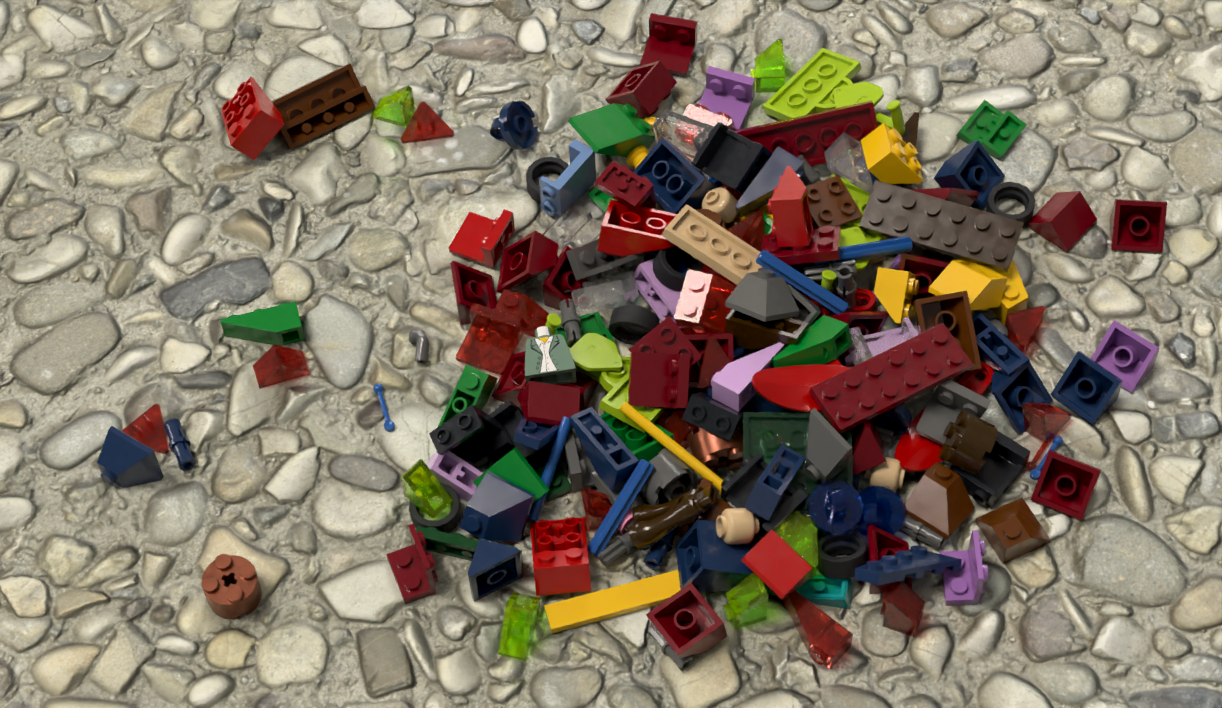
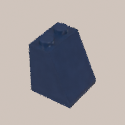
M698 519L675 545L680 590L690 583L695 586L699 593L753 589L761 579L741 560L761 540L759 533L755 534L753 540L748 544H726L717 535L715 521Z

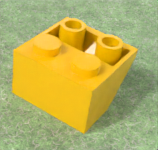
M883 123L861 140L867 168L881 182L888 184H919L923 181L920 171L922 166L917 160L916 155H918L916 148L910 142L906 144L895 128L890 129Z
M963 259L953 260L929 286L928 292L939 296L967 290L971 312L973 310L986 311L988 308L1000 307L1008 278L977 263Z
M878 267L874 294L895 323L908 326V322L913 321L915 310L911 304L913 295L916 296L918 293L919 280H916L915 274L908 271Z

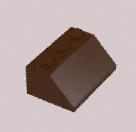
M967 290L913 301L919 334L943 323L972 361L973 365L970 370L982 368Z

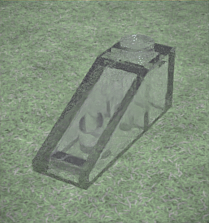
M842 133L824 152L827 168L833 174H838L851 184L872 194L874 188L862 144L851 136Z

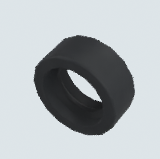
M543 157L534 161L526 172L527 192L530 197L541 204L540 187L535 184V180L546 173L561 175L569 166L568 163L556 157Z
M1000 183L993 187L988 195L986 212L1024 222V228L1033 217L1035 198L1033 193L1020 183ZM1005 198L1016 199L1025 206V211L1014 215L1006 214L996 207V202Z
M678 246L660 249L653 261V272L656 278L669 289L686 291L700 278L703 273L704 263L693 258ZM666 258H675L682 261L689 268L691 274H682L670 267Z
M623 304L613 309L608 331L617 340L634 345L660 324V319L657 314L647 308L633 304Z
M441 482L428 483L419 487L409 501V512L414 527H434L441 532L450 533L457 527L461 519V504L457 492L449 485ZM441 498L450 503L451 511L445 518L440 520H427L421 517L420 507L427 500Z
M843 532L821 538L815 546V560L818 571L824 576L834 579L854 577L855 568L866 565L868 561V550L865 540L858 535ZM838 554H850V556L832 557Z

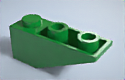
M296 302L282 303L278 306L256 309L253 312L231 315L228 318L220 319L225 337L276 346L305 340Z
M823 315L806 330L797 343L789 344L772 359L774 368L825 364L836 360L852 345L849 326L847 323Z
M466 364L438 427L472 404L482 410L488 402L498 378Z

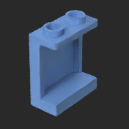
M576 139L569 145L570 165L556 181H551L544 176L539 179L542 209L548 215H554L561 220L596 181L595 151Z

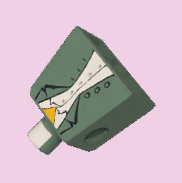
M538 327L535 330L536 338L526 340V384L529 381L554 385L576 383L575 364L564 336L561 334L551 336L549 327Z

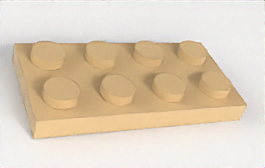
M687 204L666 226L661 235L672 244L689 253L693 258L712 268L716 273L732 281L736 286H738L747 273L758 272V269L762 268L756 263V258L760 251Z

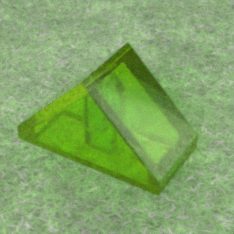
M408 85L381 97L371 116L374 119L406 128L415 111L412 88Z
M419 459L401 476L404 496L431 518H435L453 501L422 459Z

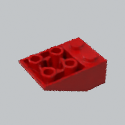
M251 76L246 82L240 84L235 96L231 100H227L222 107L221 113L230 145L252 160L257 158L284 126L281 113Z
M787 166L783 175L779 178L777 187L774 188L772 198L768 200L769 214H773L774 220L772 223V235L774 238H777L778 247L809 246L814 232L807 188L793 168Z
M584 517L530 522L536 596L591 591Z

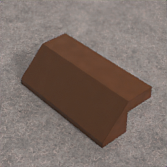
M346 64L272 100V103L281 113L284 126L279 130L278 134L290 150L375 108L366 85H360L351 64Z

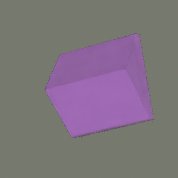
M1114 320L1091 359L1123 381L1121 386L1132 393L1154 368L1160 348Z

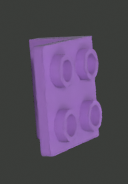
M709 66L706 72V89L693 119L715 126L717 122H721L733 131L740 130L755 97V78Z
M972 530L968 550L940 551L942 555L962 559L961 570L952 571L944 568V573H941L945 606L979 604L980 595L985 594V581H988L987 564L982 565L981 557L985 556L984 540H979L978 530Z

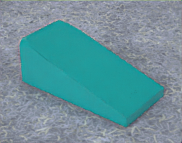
M811 574L808 581L793 591L792 600L837 608H850L853 582L851 578L834 579L824 575Z

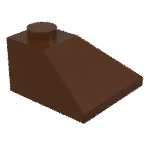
M936 462L922 476L902 508V512L947 540L975 510L960 475L939 462Z
M1023 497L975 518L976 524L1002 564L1044 546L1051 541Z

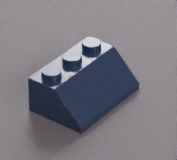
M664 137L660 139L633 171L636 175L646 177L653 183L655 200L667 212L678 214L686 204L695 210L702 209V201L705 195L712 189L719 188L706 174L696 168L692 161L678 147Z

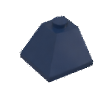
M975 140L946 160L934 179L941 188L979 191L977 199L970 207L983 210L987 204L990 191L1002 182L1005 175L981 143Z
M1030 362L1010 377L998 370L991 375L992 394L1017 434H1021L1053 401Z
M113 426L109 428L97 461L102 479L110 485L115 483L122 488L161 481L164 476L154 450Z
M488 471L466 505L460 528L481 539L519 542L522 539L535 494Z

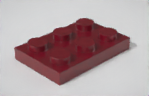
M827 225L819 229H813L814 235L809 246L778 247L777 238H774L772 232L763 237L762 250L768 251L788 265L839 260L842 239L841 227Z

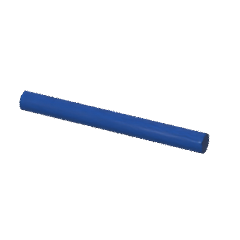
M563 416L541 477V480L548 489L572 425L569 420L570 418ZM548 492L532 504L529 519L538 521Z

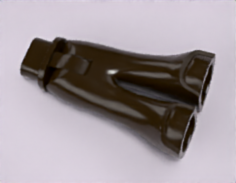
M710 486L706 489L699 487L666 503L658 505L643 503L634 508L632 515L635 524L629 526L628 529L631 542L638 549L645 551L662 540L673 529L696 521L702 513L704 514L708 510L709 505L716 502L717 491L715 487Z

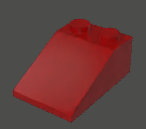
M610 199L601 225L597 251L611 256H627L674 247L676 245L661 235L677 214L640 206L635 212L621 202Z

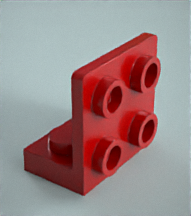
M504 209L500 217H496L495 220L469 212L450 244L449 252L494 268L515 231L513 212Z

